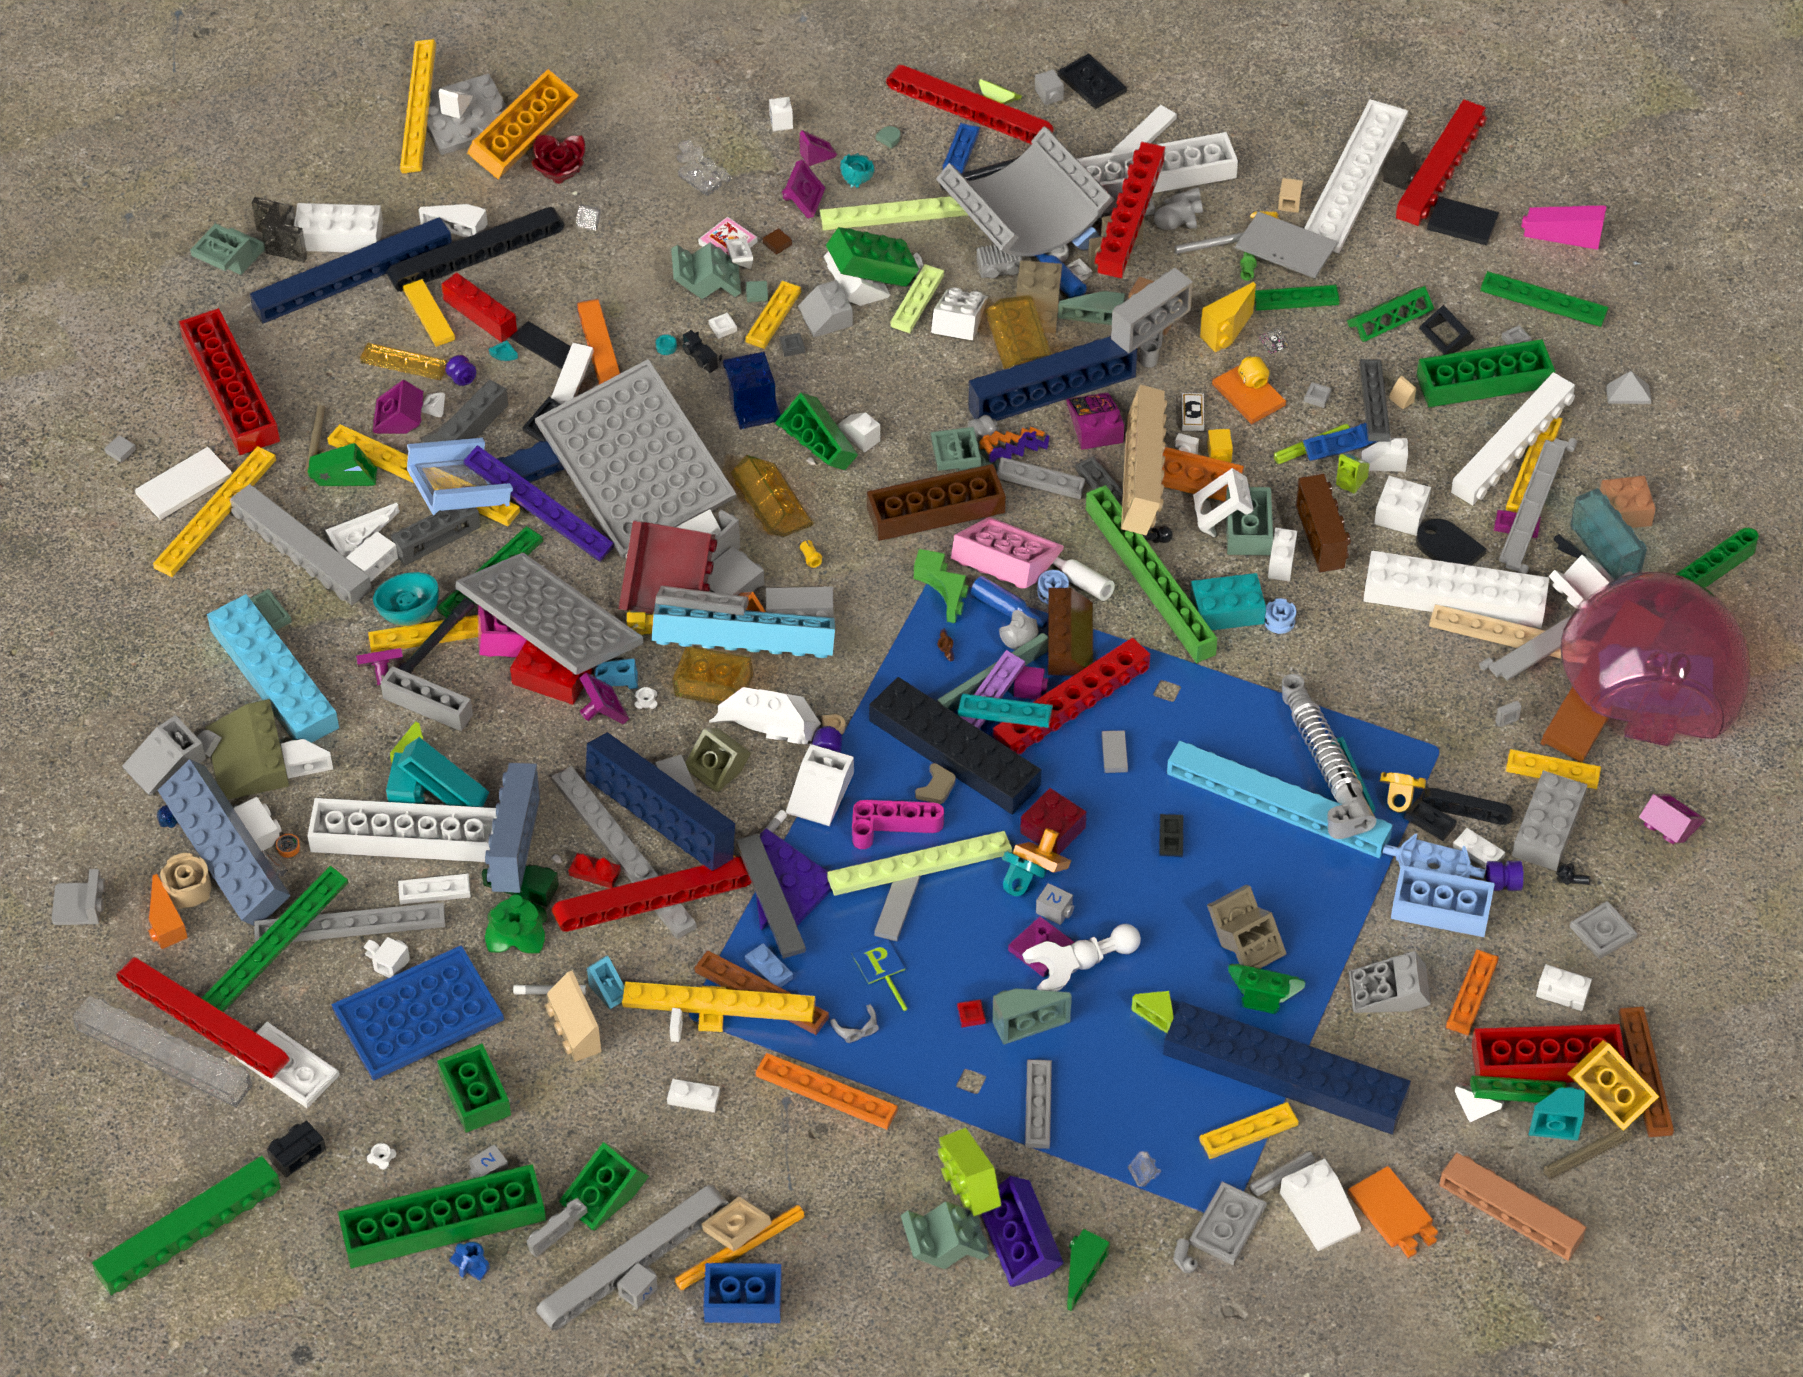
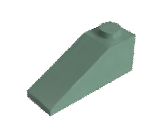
M1101 291L1060 300L1058 304V318L1112 325V312L1117 305L1125 302V294Z

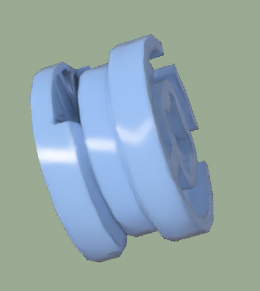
M1058 570L1043 572L1038 578V598L1048 604L1049 588H1068V577Z
M1282 598L1269 602L1266 605L1265 619L1267 620H1265L1264 624L1266 628L1277 634L1291 631L1295 625L1296 607L1293 603H1288L1287 599Z

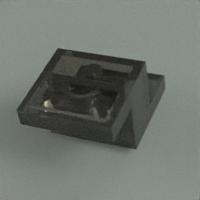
M254 197L251 203L256 230L262 232L265 252L273 256L304 263L307 258L303 229L294 226L295 214L293 206Z

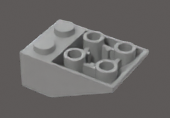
M175 715L156 727L122 767L150 796L158 791L189 759L201 763L206 757L202 742Z
M1415 951L1349 971L1354 1013L1406 1012L1431 1005L1426 964Z

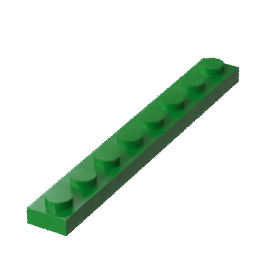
M330 865L201 999L224 1012L349 883L348 879Z

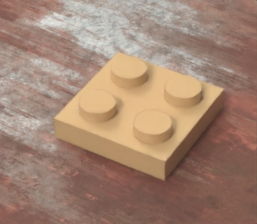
M737 1197L701 1225L705 1233L732 1251H735L769 1226L771 1220L769 1215L741 1197Z

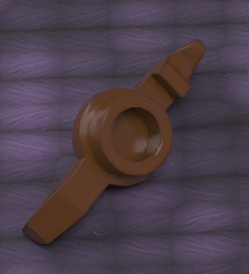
M943 628L937 645L944 652L947 659L952 662L955 659L952 650L954 642L948 636L946 629Z

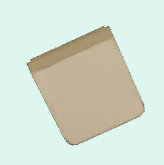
M1400 376L1389 398L1401 409H1405L1414 403L1416 387L1403 376Z

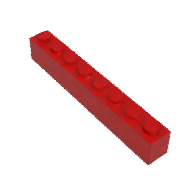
M1463 99L1398 202L1397 219L1419 226L1423 219H1427L1430 207H1434L1438 200V194L1443 193L1445 190L1446 181L1452 179L1455 167L1460 166L1463 154H1467L1470 149L1471 141L1476 140L1480 127L1483 128L1487 121V116H1485L1486 107Z

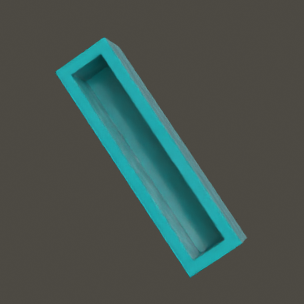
M420 737L405 747L397 764L400 769L448 806L483 807L489 795V791L480 783L476 782Z

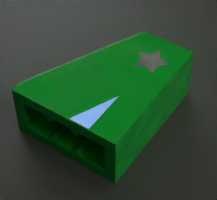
M356 443L310 457L309 467L307 468L308 475L319 486L376 485L377 467Z

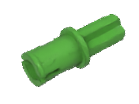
M1244 252V256L1240 261V266L1242 267L1240 276L1243 280L1249 281L1254 277V268L1257 265L1255 255Z

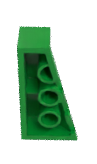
M800 392L774 423L778 427L783 428L787 434L797 439L801 445L810 449L814 455L829 466L846 470L858 456L855 449L817 397Z

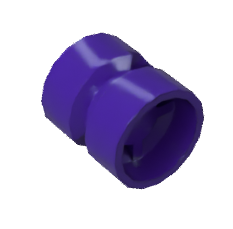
M1510 860L1505 865L1499 861H1487L1486 882L1495 883L1493 891L1503 890L1504 886L1508 891H1522L1523 866L1521 860Z

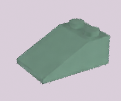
M1013 989L1001 991L993 996V1024L1003 1045L1070 1023L1072 998L1070 992Z

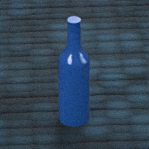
M1045 253L1034 255L1039 262L1062 264L1060 290L1068 298L1085 294L1087 286L1056 256L1046 255Z
M983 576L978 577L974 582L970 593L973 597L1011 619L1013 611L1019 610L1029 618L1036 619L1038 627L1042 629L1046 627L1047 621L1031 612L1026 602L1020 597Z

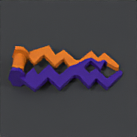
M1031 426L1029 430L1022 427L1020 435L1008 431L1003 435L995 431L991 436H983L979 442V448L987 452L989 462L991 463L1001 457L1011 459L1012 453L1023 457L1024 447L1034 451H1038V446L1047 449L1050 436L1046 435L1044 442L1036 439V435L1043 437L1045 432ZM998 440L1006 443L1005 449L1000 446L999 448H994L992 445L997 446ZM1010 440L1017 442V447L1011 445Z

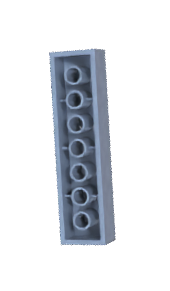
M189 759L158 789V792L199 856L206 862L207 868L241 921L254 926V921L266 920L291 895L207 767Z

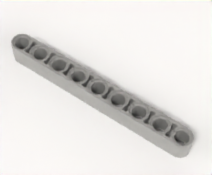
M712 1184L705 1186L544 1299L538 1305L536 1312L551 1330L560 1329L617 1289L618 1282L637 1262L643 1267H648L702 1228L701 1224L727 1206L729 1202Z

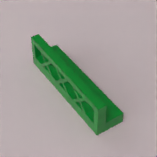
M1422 286L1349 318L1347 323L1349 328H1357L1362 342H1365L1434 310V306L1426 286ZM1423 297L1427 307L1422 310L1415 307L1417 299ZM1401 306L1409 308L1405 318L1398 315ZM1383 314L1392 317L1388 326L1380 323ZM1366 322L1374 324L1373 331L1369 335H1366L1362 325Z

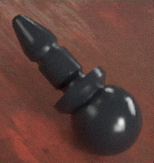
M1161 526L1153 528L1151 532L1143 535L1146 541L1152 540L1154 543H1168L1173 537V532L1169 527Z

